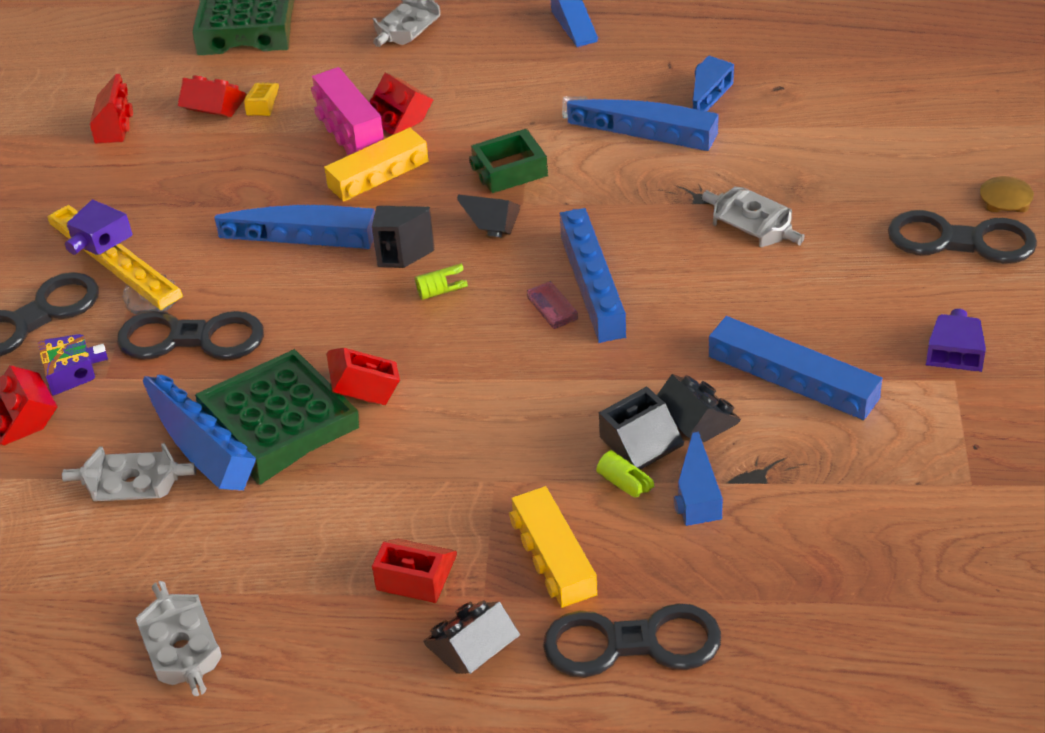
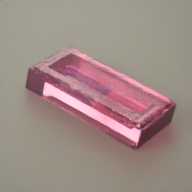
M551 281L527 290V298L553 329L578 320V312Z

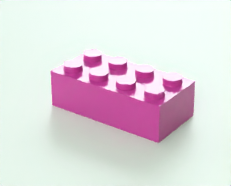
M339 67L312 76L313 87H311V92L317 104L314 107L315 114L319 121L322 120L325 123L327 131L334 134L338 145H342L345 148L348 156L384 140L381 116Z

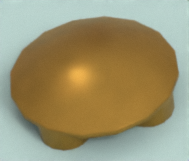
M993 177L986 180L980 188V195L983 201L986 202V209L990 212H999L1001 210L1026 212L1034 196L1031 186L1015 177Z

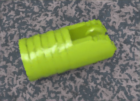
M462 263L416 276L415 284L420 299L424 300L468 287L466 280H458L447 284L445 277L463 271Z
M613 451L605 453L597 464L596 471L599 475L635 498L639 497L643 492L651 491L655 487L654 480Z

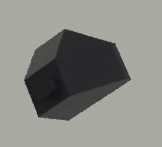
M460 194L457 196V200L477 227L487 231L486 236L502 238L503 233L511 234L520 211V205L510 200Z

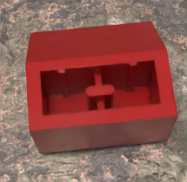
M385 72L369 103L381 116L382 128L394 135L422 122L434 99L404 80Z
M115 74L96 97L90 120V128L95 144L124 142L126 132L130 130L129 118L133 117V107L131 103H128V87L126 83H123L121 74Z
M193 75L192 79L183 78L178 106L191 111L232 117L245 100L247 93L238 90V85L230 84L228 81L221 79L211 81L207 80L206 77Z
M347 348L331 349L326 353L332 392L386 406L400 382L396 361Z
M9 365L4 375L0 377V445L5 446L43 430L58 408L38 372Z
M399 538L383 541L372 564L376 590L437 603L457 557V551Z

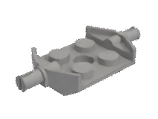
M402 0V4L380 22L373 18L374 29L378 35L373 39L374 45L381 47L386 41H392L400 45L411 42L440 17V6L434 0Z
M734 186L725 194L721 193L719 196L708 190L702 195L703 201L714 205V226L717 225L718 219L758 237L759 247H765L780 242L783 239H788L798 245H801L804 241V234L792 230V209L753 191Z
M165 443L161 444L162 452L106 455L102 446L84 463V467L80 469H63L62 479L63 482L81 481L82 485L86 486L93 501L154 499L167 495L174 481L178 480V476H195L196 466L194 463L178 464L174 462ZM136 477L132 482H126L128 478Z
M158 581L161 591H159L157 583L152 585L156 600L136 617L139 630L158 681L170 685L182 682L189 683L192 694L199 696L196 685H198L201 694L205 693L206 686L203 683L202 675L214 670L222 657L219 645L216 643L201 606L199 596L193 594L169 595L165 582ZM180 640L189 641L184 647H173Z

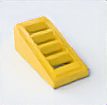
M255 83L244 101L246 115L269 116L279 84Z

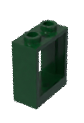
M527 128L471 145L472 156L469 157L470 166L473 171L478 172L482 185H486L492 194L548 176L547 155ZM519 153L524 158L493 168L490 162Z

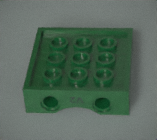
M200 0L192 30L197 56L223 54L228 49L240 45L253 46L262 51L289 50L294 0Z
M295 349L195 394L196 402L202 406L201 409L208 415L217 419L216 422L222 428L229 430L235 440L246 445L247 450L256 458L250 476L259 485L309 452L359 428L358 410L342 394L332 392L331 384Z

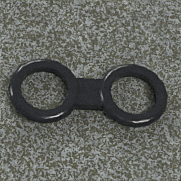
M910 210L896 216L888 227L889 239L902 251L915 255H932L947 248V250L972 253L976 251L980 256L989 261L1007 264L1026 260L1035 252L1037 246L1035 233L1027 225L1009 218H991L982 221L976 227L951 225L944 217L934 212ZM912 222H924L937 227L941 232V237L933 242L917 243L906 239L900 233V228ZM994 230H1007L1018 234L1024 240L1025 245L1014 251H1000L988 246L983 241V236Z
M62 273L44 282L37 290L34 301L15 311L0 310V322L11 323L16 326L12 337L0 343V357L13 352L21 346L28 333L52 321L51 318H72L90 309L99 296V286L96 281L84 273ZM76 284L87 288L85 296L75 304L59 307L47 302L50 293L61 286Z
M149 311L131 317L122 325L117 335V344L124 354L131 358L142 360L158 358L168 354L175 347H201L204 353L215 359L231 360L246 356L259 347L264 338V326L257 317L248 312L241 311L224 312L212 317L207 322L205 320H178L177 317L167 312ZM159 323L171 329L169 336L163 342L154 346L140 347L129 341L131 334L146 324ZM227 324H244L252 330L249 339L234 347H220L213 344L210 340L212 334L217 329Z
M677 603L664 606L651 614L648 620L618 621L614 623L609 618L596 612L576 611L561 616L550 625L545 632L543 649L547 660L556 670L572 677L586 678L599 675L612 667L620 656L647 654L657 663L670 669L689 670L701 667L714 658L721 646L722 633L716 619L712 615L692 604ZM678 618L690 619L699 623L705 629L708 640L701 649L694 653L686 655L674 654L665 650L658 643L656 633L669 620ZM591 626L600 630L606 636L608 647L603 655L595 660L576 662L565 658L558 651L557 641L570 628Z

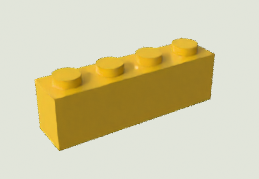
M407 128L325 166L327 186L344 202L429 162L427 144L414 130Z
M544 486L513 497V511L509 512L511 524L515 530L519 529L521 531L523 546L527 552H532L533 563L539 575L544 574L546 588L550 597H556L561 608L597 596V575L548 488Z

